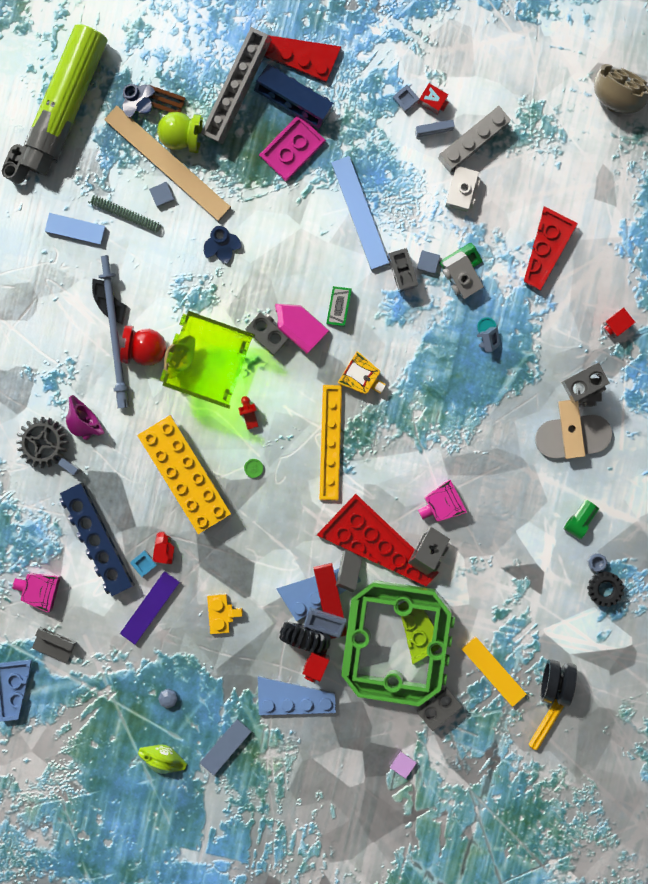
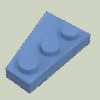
M32 659L0 663V722L18 720L20 718Z

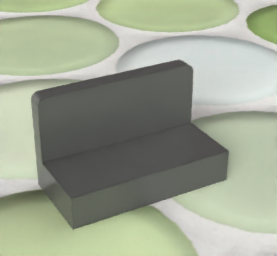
M43 627L38 628L32 648L67 663L76 641Z

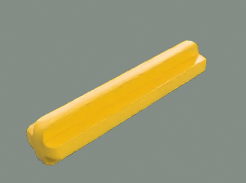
M555 699L529 742V746L534 750L540 748L564 708L563 705L558 704L557 699Z

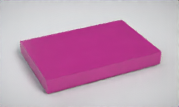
M296 116L259 154V157L287 182L323 146L326 140L309 123Z

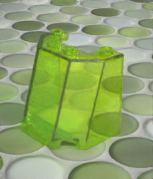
M188 311L187 315L182 314L179 323L182 326L180 334H175L172 342L175 345L174 351H169L166 363H169L167 370L163 369L159 381L163 382L162 386L230 409L231 405L229 403L250 342L254 339L255 334Z

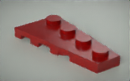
M270 36L272 41L266 51L265 58L327 83L341 46Z

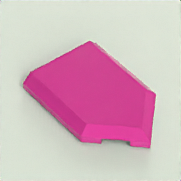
M275 304L278 315V329L306 354L330 331L301 305Z

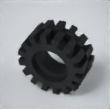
M604 571L592 576L593 578L589 580V586H587L589 590L588 595L592 601L603 607H611V605H616V602L621 601V596L624 595V585H622L623 582L617 575ZM610 582L612 584L613 591L609 596H602L599 593L601 583Z

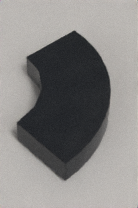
M93 279L92 293L94 300L102 313L108 317L104 281ZM114 296L116 321L123 324L127 305L119 302Z

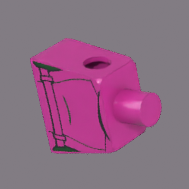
M450 479L426 495L424 499L427 505L418 509L423 520L433 515L437 522L467 512Z
M29 573L26 576V580L15 578L12 589L22 591L21 601L49 613L53 610L61 576Z

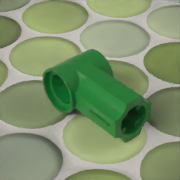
M585 499L575 515H572L563 529L578 540H581L600 508Z

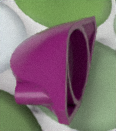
M71 395L69 397V410L66 416V425L69 431L75 436H82L86 441L93 434L103 435L105 432L94 413L76 396Z

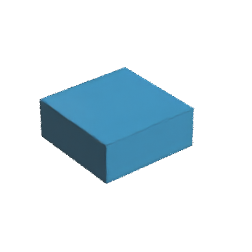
M146 550L130 562L141 577L157 566V563L153 562L152 557Z

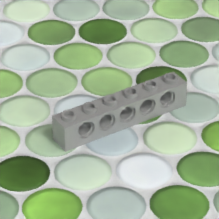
M253 27L250 28L201 133L204 136L223 145L272 41L268 34Z

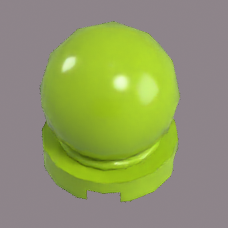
M169 112L158 123L157 134L159 141L165 147L172 150H182L188 147L189 152L198 153L201 143L197 142L198 133H201L203 130L202 115L194 114L193 118L190 119L186 114Z

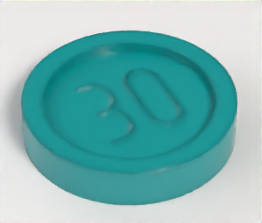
M489 317L482 318L477 324L479 333L486 331L490 327H497L496 322Z

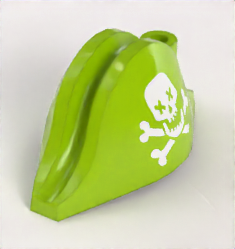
M167 745L139 748L138 755L154 772L167 774L186 769L187 763L175 750Z

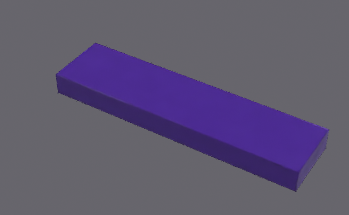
M164 571L120 634L136 645L180 581Z

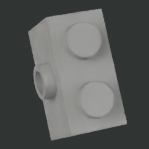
M462 251L442 262L444 267L442 272L447 280L450 279L453 285L451 288L456 296L460 295L465 299L484 287L467 255Z

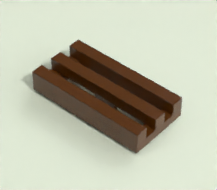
M150 85L156 93L180 101V103L153 95L150 98L175 106L178 110L152 102L153 108L167 113H181L186 100L185 97Z

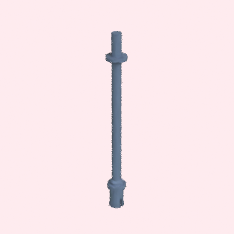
M105 255L101 256L103 274L98 275V278L104 279L117 383L113 390L116 392L117 409L130 407L127 393L129 386L124 383L122 362H120V345L111 280L116 274L110 272L109 256Z

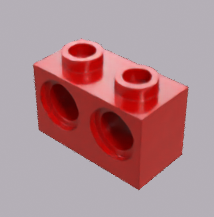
M310 652L302 674L305 675L304 678L314 683L316 680L320 682L330 661L329 655Z

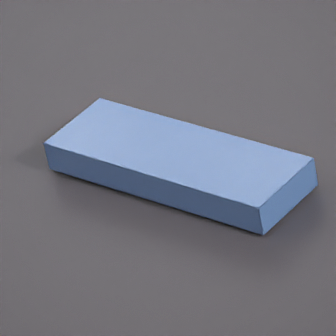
M49 213L45 232L102 245L106 227Z

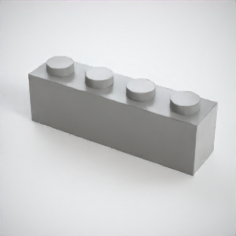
M497 106L441 152L438 157L439 161L451 173L455 170L456 166L461 165L506 128L511 119L500 106Z

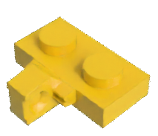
M227 594L208 595L210 634L229 633V622H233V617L243 616L242 608L232 609V604L227 603Z

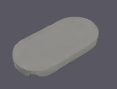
M598 415L580 416L585 454L604 450L612 438L610 424ZM560 419L543 423L535 434L537 449L549 458L565 457ZM570 425L568 431L572 433L574 427Z

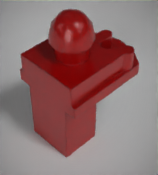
M243 396L241 398L243 407L238 408L239 414L244 416L247 430L257 428L259 425L255 412H257L255 403L250 405L249 397Z

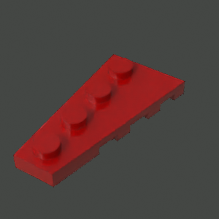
M545 206L543 207L524 278L525 284L539 291L542 290L578 225L577 222Z

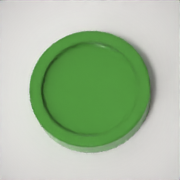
M250 459L245 463L244 471L251 478L259 477L263 472V464L258 459Z

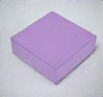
M400 751L390 768L406 779L417 762Z

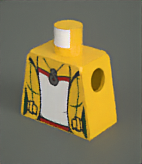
M358 351L338 381L339 385L367 395L370 388L381 394L386 385L377 379L381 371Z

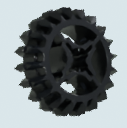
M284 622L280 630L279 638L281 641L305 651L326 654L331 644V637L328 634L306 628L304 625L295 622Z

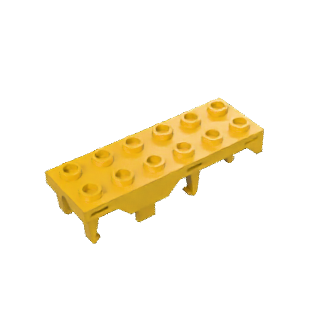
M172 415L137 435L198 534L231 515L230 510L181 433Z

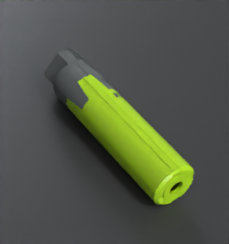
M83 24L74 25L24 145H13L8 152L1 170L3 177L15 184H20L25 180L29 170L43 176L47 175L52 161L57 160L108 42L104 34Z

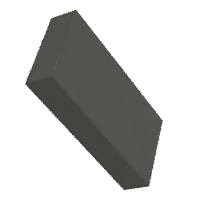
M348 550L343 551L336 586L352 593L356 590L362 556Z

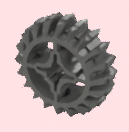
M41 416L39 422L35 417L33 418L34 424L30 421L26 422L28 428L21 426L24 434H17V436L22 437V441H16V444H22V447L17 448V451H24L20 457L25 458L28 456L26 463L29 464L33 460V467H37L39 463L40 468H44L45 462L48 467H52L51 460L58 464L59 461L56 457L64 458L60 452H67L68 450L63 448V444H69V441H63V438L67 437L68 434H61L65 428L62 426L57 429L59 422L55 421L52 424V418H48L46 422L45 417ZM45 426L39 436L30 435L36 428ZM50 429H51V430L55 433V435H56L57 444L51 442V440H50V438H49V437H50V433H49ZM43 438H45L44 441H46V443L50 445H42L40 447L41 444H39L38 441H35L34 439L43 440ZM28 441L35 445V456L29 450ZM47 448L55 450L49 457L41 459V455Z

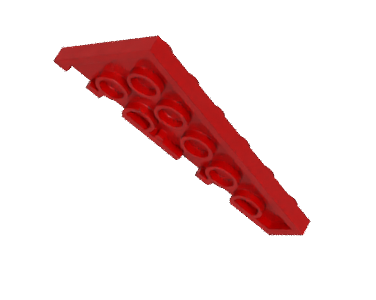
M356 493L317 534V536L424 586H427L439 574L438 571H432L426 575L408 564L415 549Z

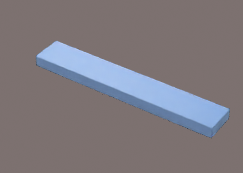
M347 156L331 162L370 269L373 270L389 264L350 157Z

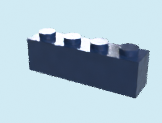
M269 64L258 77L254 88L255 92L318 129L321 128L329 116L334 104L327 97L319 95L310 87L304 86L295 78L287 76L278 68L272 67Z

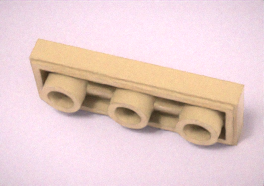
M571 400L559 401L558 408L565 459L585 457L578 401L573 403ZM570 425L574 427L572 433L568 431Z

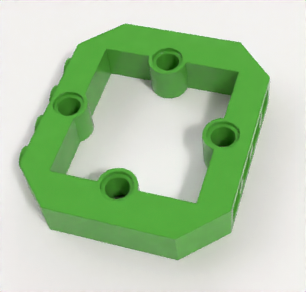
M374 580L351 599L341 676L357 697L412 706L422 705L440 692L442 685H446L447 674L444 673V667L449 665L450 655L446 654L447 647H451L452 636L449 635V630L454 628L455 622L452 610L436 589ZM406 601L409 604V608L406 610L401 609L399 602ZM368 602L394 605L395 612L400 616L409 615L413 608L436 611L433 637L427 647V654L430 659L426 684L404 681L402 673L397 670L389 671L385 678L358 674L361 649L368 645L371 638L370 631L365 628ZM362 633L366 640L359 642L356 639V634ZM440 645L442 652L434 653L432 646ZM391 677H395L398 679L399 683L397 685H391L388 679Z

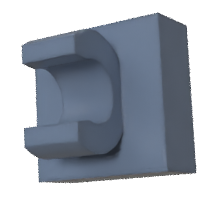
M490 327L477 335V337L483 338V342L479 344V347L485 348V352H492L501 345L497 327Z

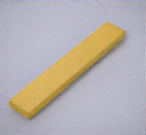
M323 385L319 500H339L342 385Z

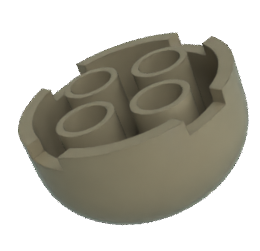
M610 64L602 65L594 80V91L599 101L608 110L631 114L645 107L648 102V87L644 79L624 68H621V70L612 69L613 66Z

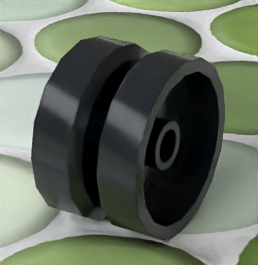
M548 659L541 683L540 696L542 702L552 703L557 699L559 705L568 707L571 705L577 680V666L575 664L565 663L561 668L559 661Z

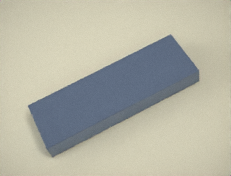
M237 718L204 756L200 764L212 775H215L251 733V730Z

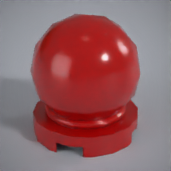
M125 325L122 338H126L125 348L121 347L120 362L129 364L130 360L133 359L142 366H152L159 363L166 352L164 337L151 328L141 329L136 332L134 331V326Z

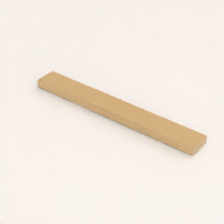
M118 106L104 119L218 222L231 208L230 205L132 118L127 117Z

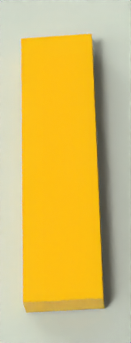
M476 636L461 648L512 707L527 695Z

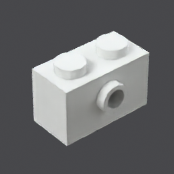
M456 166L445 206L465 212L468 211L469 207L473 208L475 196L472 195L474 189L479 187L481 179L478 178L479 172Z

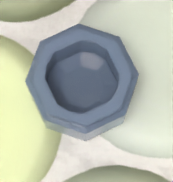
M600 553L590 555L587 560L589 568L595 572L604 571L607 566L606 557Z
M169 688L161 691L158 698L160 705L167 709L175 706L178 699L176 692Z

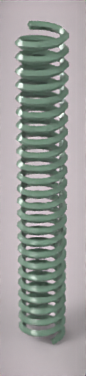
M94 194L91 201H88L89 204L97 206V208L105 209V211L111 212V214L119 215V217L130 220V222L133 221V223L144 226V228L147 227V229L157 233L162 226L160 224L157 229L159 222L156 224V221H151V218L148 220V217L145 219V216L137 215V212L134 214V211H132L131 213V210L123 209V206L120 208V205H118L117 207V204H112V201L109 203V200L106 202V199L98 198V195L95 197Z

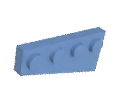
M339 568L334 570L336 582H337V577H338ZM315 576L276 588L296 621L306 616L310 607L317 609L322 606ZM358 576V581H357V583L361 582V579H360L359 576ZM337 586L339 595L346 591Z
M258 676L259 715L336 713L334 692Z

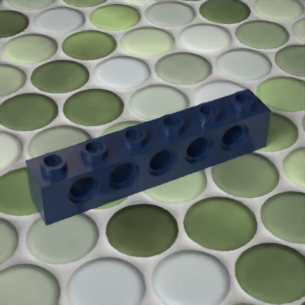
M79 483L61 492L59 500L63 508L68 509L70 513L68 518L73 526L76 525L79 531L77 536L81 543H85L87 547L85 550L90 560L93 559L96 565L94 570L98 577H102L105 592L114 596L134 586L84 483ZM76 501H81L83 504V509L80 512L74 509ZM85 518H89L92 522L89 529L85 528L82 524ZM93 535H97L100 538L98 546L93 545L91 542ZM102 552L107 553L109 556L107 563L100 560ZM113 569L117 572L116 580L109 578V570Z

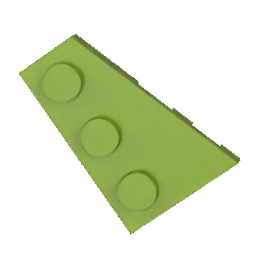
M404 601L399 604V607L406 610L409 608V604ZM413 608L409 615L401 616L412 664H415L428 656L427 647L433 637L434 624L425 610ZM432 646V651L435 652L436 650L440 649L441 646Z

